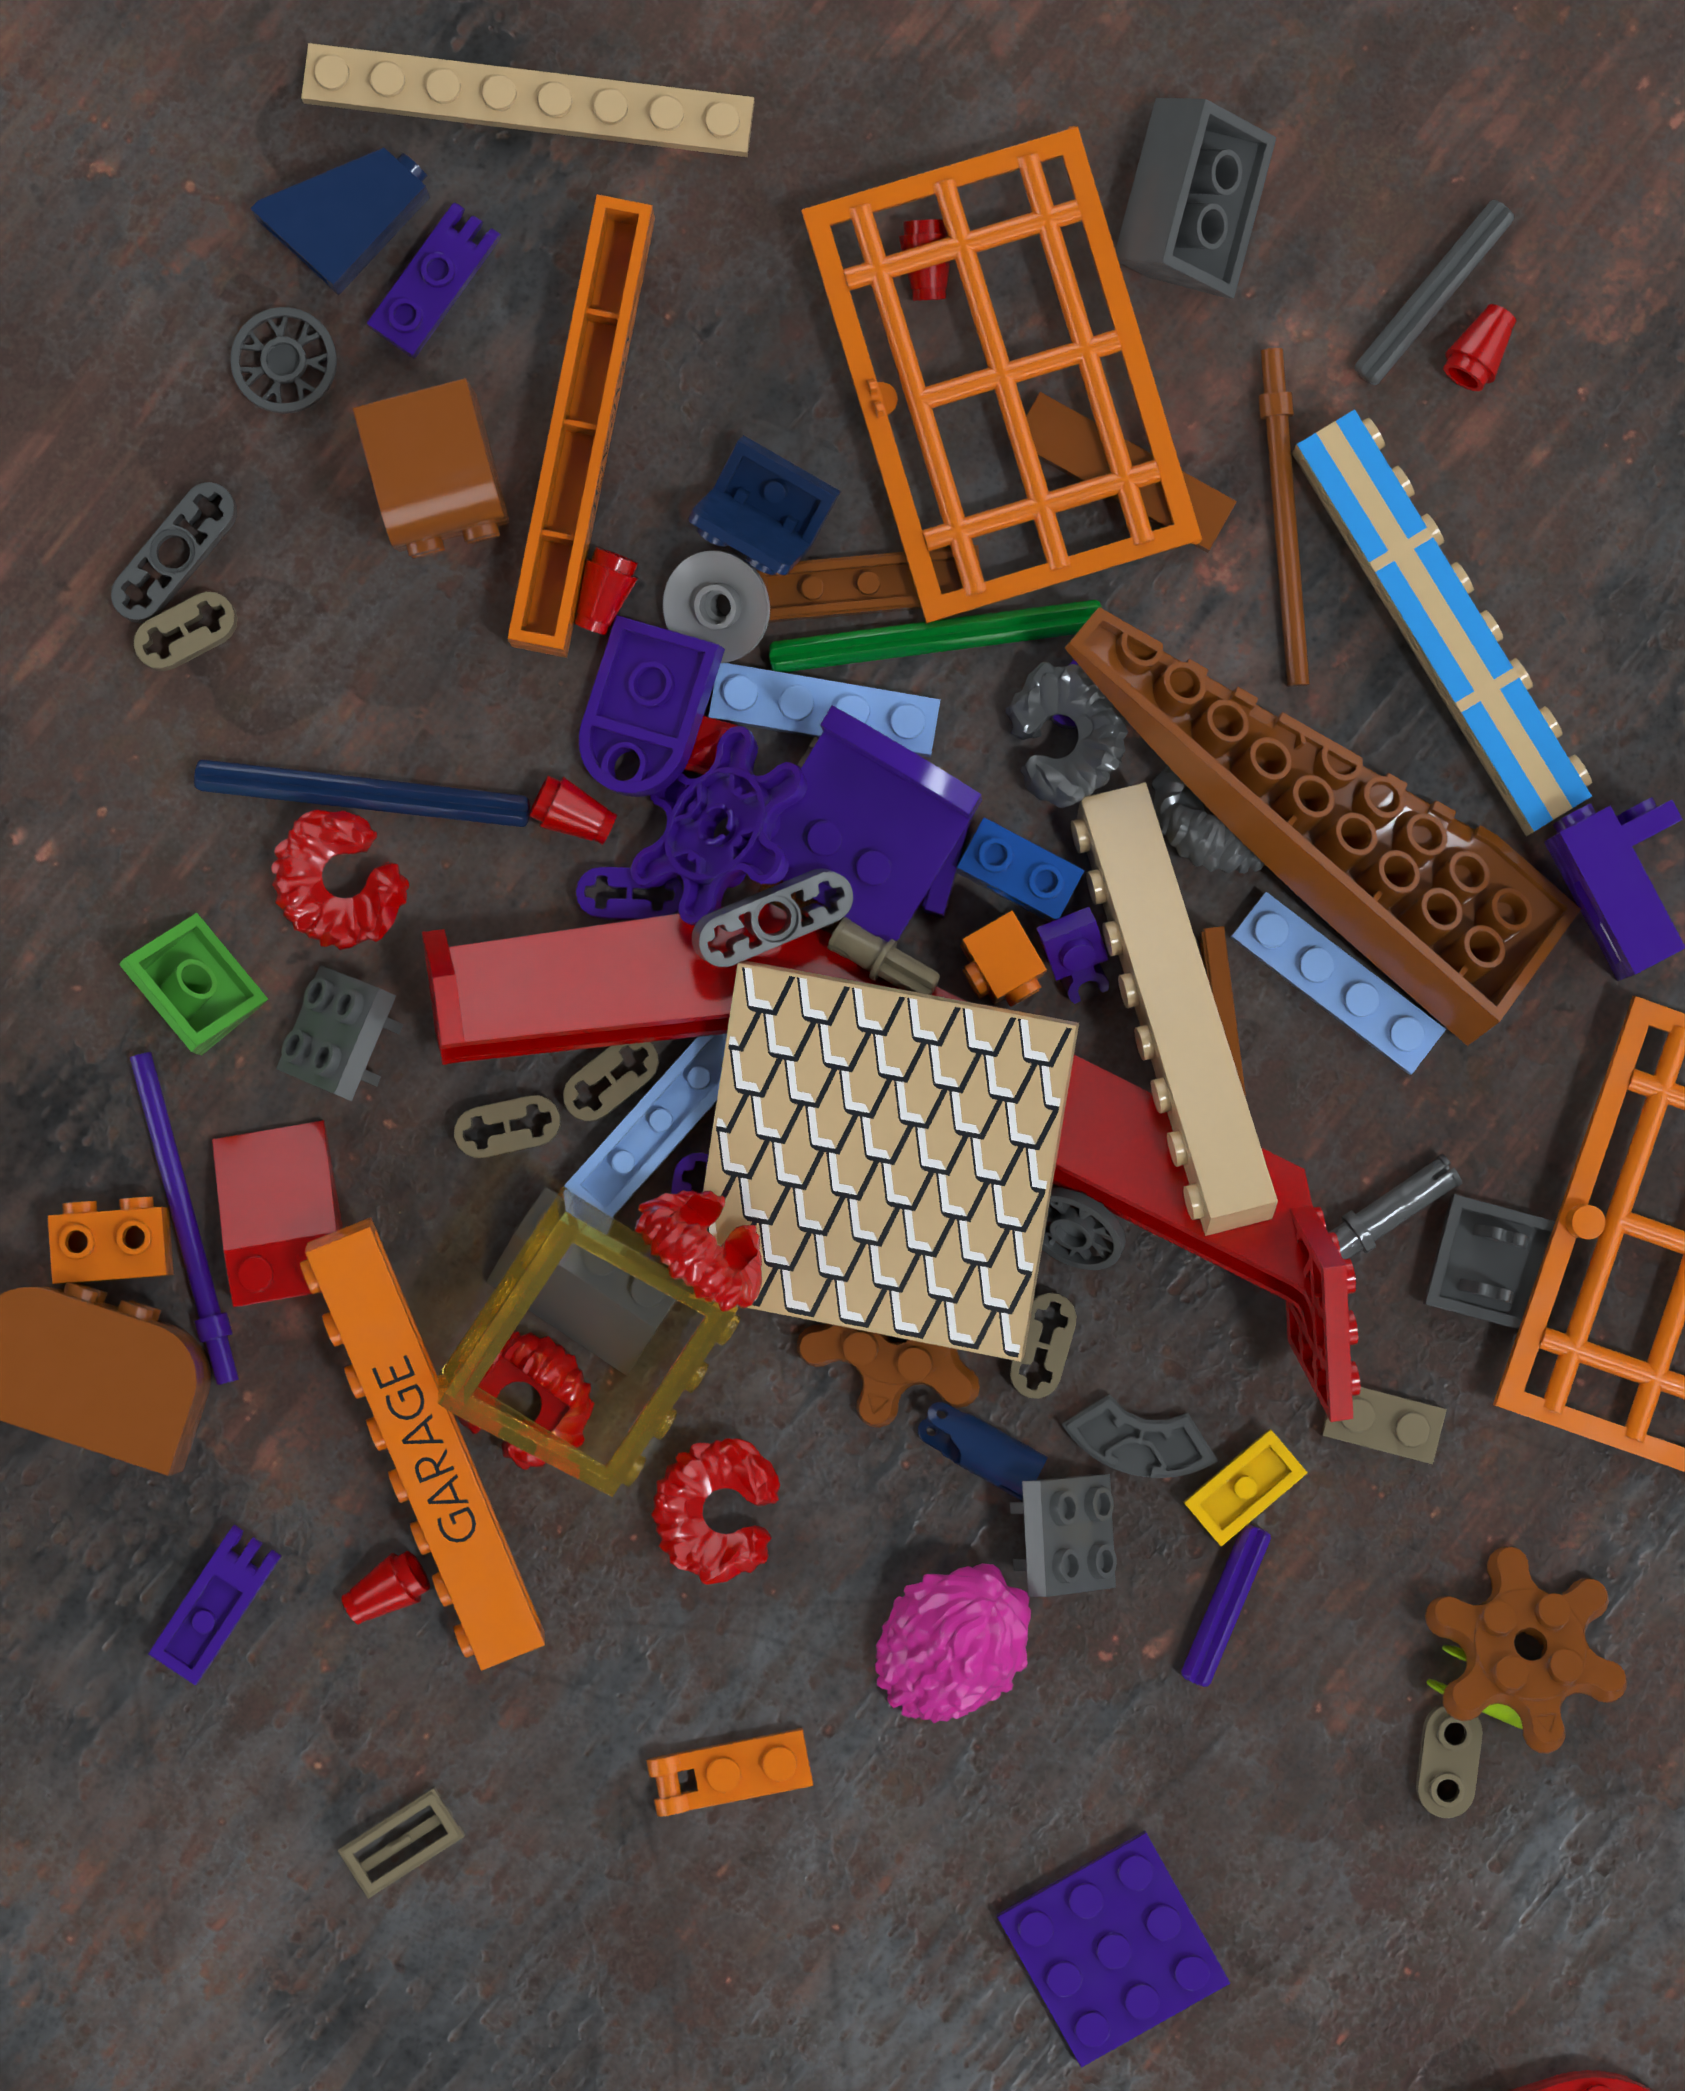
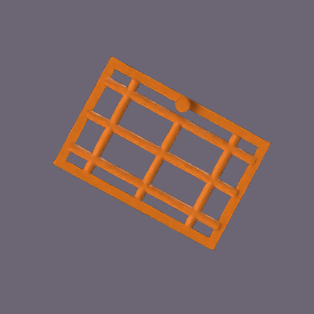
M1070 126L1067 130L801 210L926 624L1191 543L1196 545L1202 541L1078 126ZM1062 157L1075 199L1054 205L1041 163ZM1020 170L1032 212L970 231L957 188ZM936 195L948 238L886 256L873 213ZM852 220L864 263L843 269L830 226ZM1080 221L1083 224L1114 330L1093 336L1061 231V227ZM1039 234L1072 343L1009 361L977 252ZM955 259L988 368L925 386L893 278ZM871 285L943 520V524L924 530L921 528L888 419V415L896 408L898 396L896 390L890 384L877 382L850 293L851 290ZM1117 352L1122 354L1153 456L1152 461L1132 466L1100 360L1101 357ZM1079 365L1111 473L1049 491L1016 383ZM995 390L1027 498L965 517L932 408ZM1160 482L1173 525L1152 531L1139 488ZM1118 495L1130 538L1068 556L1056 513ZM1034 520L1047 563L985 582L972 538ZM950 545L963 588L942 595L929 551Z
M1632 996L1493 1405L1685 1472L1684 1447L1647 1435L1661 1391L1685 1400V1375L1669 1370L1685 1323V1231L1631 1212L1667 1106L1671 1105L1685 1110V1086L1676 1083L1685 1056V1013L1637 996ZM1649 1026L1668 1033L1654 1075L1635 1069ZM1627 1090L1645 1096L1646 1099L1606 1216H1604L1599 1208L1588 1205L1624 1097ZM1624 1234L1683 1254L1647 1362L1587 1341ZM1598 1237L1566 1333L1546 1327L1576 1238L1590 1240ZM1538 1349L1558 1355L1544 1398L1524 1392ZM1580 1363L1639 1383L1625 1427L1565 1406Z

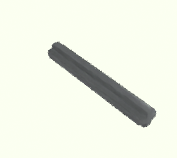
M1495 199L1487 204L1356 362L1354 369L1361 378L1374 386L1380 383L1512 224L1515 216L1508 207Z

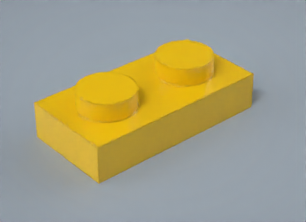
M1268 1429L1184 1500L1183 1503L1219 1546H1223L1308 1472L1275 1433Z

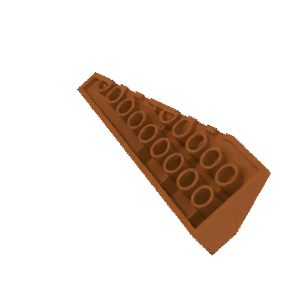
M1099 607L1065 646L1067 652L1136 732L1245 846L1329 925L1465 1045L1468 1046L1502 1020L1580 912L1581 908L1495 833L1481 825L1476 829L1471 828L1454 818L1455 810L1437 800L1429 804L1405 790L1407 783L1390 773L1381 776L1363 766V759L1359 755L1283 712L1277 717L1256 705L1258 698L1242 688L1237 687L1234 691L1228 689L1206 676L1209 671L1207 668L1191 659L1182 662L1163 651V644L1104 609Z

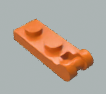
M803 1728L657 1756L646 1760L649 1777H655L659 1797L654 1799L657 1817L675 1815L689 1810L814 1785ZM694 1769L698 1789L681 1792L678 1772Z

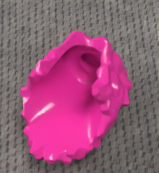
M983 1563L973 1568L970 1566L958 1568L949 1575L925 1574L923 1582L906 1585L904 1589L905 1595L903 1597L899 1596L894 1600L889 1620L883 1624V1633L876 1644L878 1650L876 1653L877 1662L875 1663V1670L880 1675L877 1678V1686L887 1690V1700L890 1706L895 1708L902 1705V1715L908 1718L917 1719L920 1717L922 1720L930 1719L933 1723L938 1721L947 1722L952 1717L958 1719L968 1715L969 1712L976 1711L980 1706H984L989 1701L997 1700L1001 1692L1007 1693L1012 1690V1680L1015 1673L1022 1672L1028 1664L1026 1646L1031 1609L1029 1608L1030 1597H1028L1027 1592L1019 1588L1007 1586L998 1567L993 1564Z

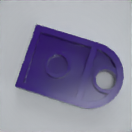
M616 615L579 731L581 758L591 776L608 789L630 797L652 795L670 786L684 771L690 759L725 648L719 644ZM626 752H636L640 759V767L637 774L626 781L618 780L615 774L617 759Z

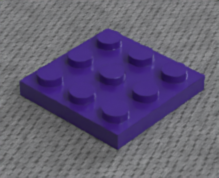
M1146 1831L1141 1832L997 1914V1918L1081 2068L1230 1984L1229 1979Z

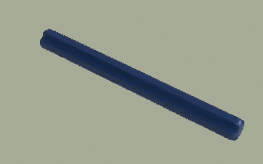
M211 760L198 761L194 775L195 788L200 791L516 827L526 826L530 813L529 798L522 795Z

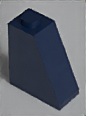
M382 148L262 198L250 209L262 226L336 294L340 295L428 201L430 196L426 185L422 183L427 174L405 153H402L396 159L385 148Z

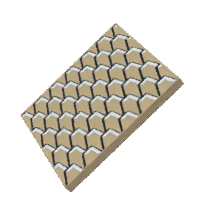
M744 960L739 962L736 971L703 1192L712 1191L717 1196L726 1197L725 1206L719 1218L706 1229L716 1238L717 1245L721 1246L729 1234L736 1227L742 1225H755L757 1234L760 1235L762 1284L759 1295L753 1304L747 1308L1021 1362L1025 1355L1079 1023ZM689 1286L687 1296L696 1297L693 1287Z

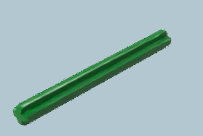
M1088 600L942 619L927 624L926 622L774 641L769 645L770 664L773 671L783 673L1074 635L1099 607L1102 608L1098 600Z

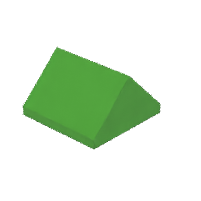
M195 913L141 947L119 963L121 968L192 1053L201 1056L268 1000L266 995L198 913Z

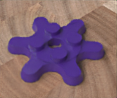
M743 726L731 727L722 735L717 745L715 761L710 770L704 775L691 779L687 778L682 772L670 786L650 795L653 803L663 808L666 812V829L657 842L642 849L636 855L631 866V876L634 882L642 887H660L669 880L681 876L684 890L679 903L680 918L690 925H696L703 916L720 909L726 889L739 885L744 880L746 874L757 883L776 884L788 872L789 863L784 851L779 845L771 842V839L780 828V814L788 807L798 803L806 794L807 780L801 768L790 762L778 765L765 775H754L753 769L758 753V745L752 732ZM728 817L726 829L730 833L727 836L720 834L714 838V831L717 825Z

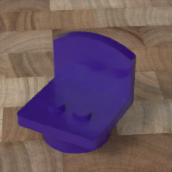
M831 705L820 724L823 732L801 767L807 780L806 794L798 803L788 807L780 814V828L771 839V842L782 848L788 859V872L782 881L785 882L819 868L828 869L842 875L848 880L853 891L852 906L844 917L849 918L866 931L887 942L891 939L898 941L981 804L982 796L979 792L931 762ZM821 882L818 884L819 894L812 899L829 908L831 907L829 898L837 893L836 888H831Z

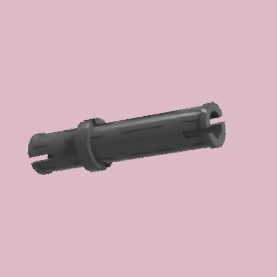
M1440 1154L1436 1160L1355 1214L1351 1210L1343 1215L1341 1218L1343 1223L1328 1232L1336 1233L1342 1258L1350 1259L1360 1251L1366 1254L1376 1248V1240L1454 1187L1463 1184L1456 1169L1450 1170L1449 1165L1451 1162L1447 1157Z

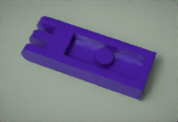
M456 202L445 213L367 322L370 329L413 359L417 357L501 238V234L491 228L478 245L472 242L483 225V221L474 215L466 222L460 232L455 230L454 227L461 220L465 211Z
M235 1524L229 1530L148 1653V1655L194 1685L200 1682L282 1557V1555L272 1549L264 1557L260 1568L252 1564V1560L263 1544L255 1537L250 1540L241 1555L234 1552L232 1549L239 1543L244 1532Z

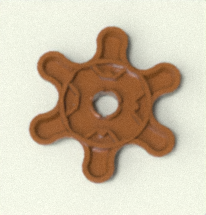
M827 1323L805 1328L797 1341V1351L801 1359L808 1365L823 1367L832 1362L842 1361L850 1363L858 1370L863 1384L857 1400L856 1410L859 1418L871 1427L881 1428L889 1425L898 1414L902 1393L913 1385L932 1387L945 1403L957 1408L967 1407L979 1395V1378L960 1359L958 1349L913 1340L893 1342L887 1335Z
M1503 1546L1497 1548L1487 1561V1571L1491 1579L1492 1590L1490 1597L1485 1602L1479 1605H1471L1455 1597L1445 1595L1432 1600L1426 1608L1425 1620L1431 1632L1439 1637L1456 1642L1466 1655V1669L1458 1679L1450 1682L1445 1688L1442 1697L1443 1706L1454 1719L1471 1721L1477 1718L1490 1705H1507L1514 1709L1521 1719L1523 1737L1526 1744L1538 1753L1549 1754L1556 1751L1563 1744L1566 1737L1560 1712L1566 1697L1582 1693L1593 1697L1599 1702H1614L1623 1696L1627 1688V1678L1625 1671L1620 1665L1597 1656L1589 1648L1585 1638L1588 1625L1593 1620L1602 1616L1608 1607V1593L1604 1585L1591 1578H1581L1575 1581L1562 1594H1548L1539 1589L1531 1579L1529 1562L1526 1555L1518 1548ZM1525 1632V1634L1533 1636L1540 1645H1543L1544 1649L1541 1652V1658L1535 1661L1522 1658L1514 1646L1516 1635Z

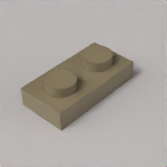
M1361 1387L1360 1395L1352 1396L1353 1419L1330 1422L1327 1414L1325 1415L1321 1431L1322 1436L1433 1464L1447 1409Z

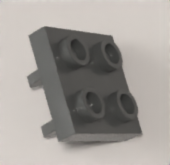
M320 965L315 978L306 988L304 1004L293 1030L284 1040L282 1056L276 1069L352 1101L361 1080L377 1087L382 1076L365 1069L382 1029L400 1034L404 1025L388 1018L396 995Z
M1452 1194L1423 1304L1519 1330L1555 1221Z
M1089 1474L1022 1481L1023 1501L1010 1502L1011 1514H1024L1026 1558L1013 1559V1571H1027L1028 1597H1050L1116 1588L1115 1570L1117 1558L1114 1551L1112 1521L1114 1500L1111 1494L1110 1474Z

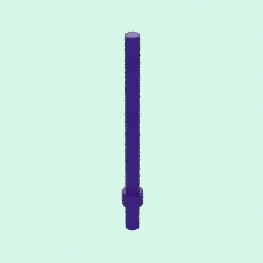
M151 1052L134 1055L129 1059L199 1320L194 1321L199 1342H206L217 1386L239 1380L228 1336L233 1333L227 1312L221 1313L153 1056Z

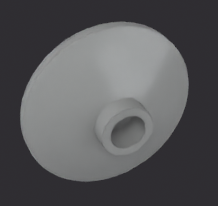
M709 550L688 557L672 572L664 590L663 614L668 630L719 644L725 648L721 663H727L744 657L759 644L768 626L770 601L763 579L745 559L731 552ZM721 594L725 595L730 601L731 610L727 615L723 614L717 606V601Z

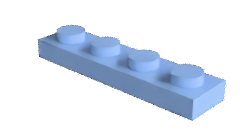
M721 663L714 682L708 717L727 723L819 738L823 732L820 724L831 705L917 755L931 757L941 699Z
M1267 892L1262 895L1230 937L1409 1075L1413 1074L1446 1030Z
M727 1034L697 1037L564 1185L606 1224L609 1223L717 1102L722 1070L721 1064L724 1057Z

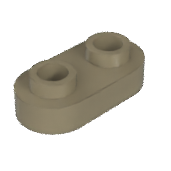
M1443 1704L1432 1709L1424 1722L1416 1793L1422 1806L1431 1814L1441 1818H1453L1463 1814L1474 1800L1483 1731L1478 1717L1471 1721L1454 1719L1447 1713ZM1450 1723H1460L1464 1728L1463 1738L1457 1743L1447 1742L1444 1737L1445 1728ZM1446 1779L1453 1780L1457 1786L1456 1794L1449 1800L1440 1799L1437 1795L1439 1783Z

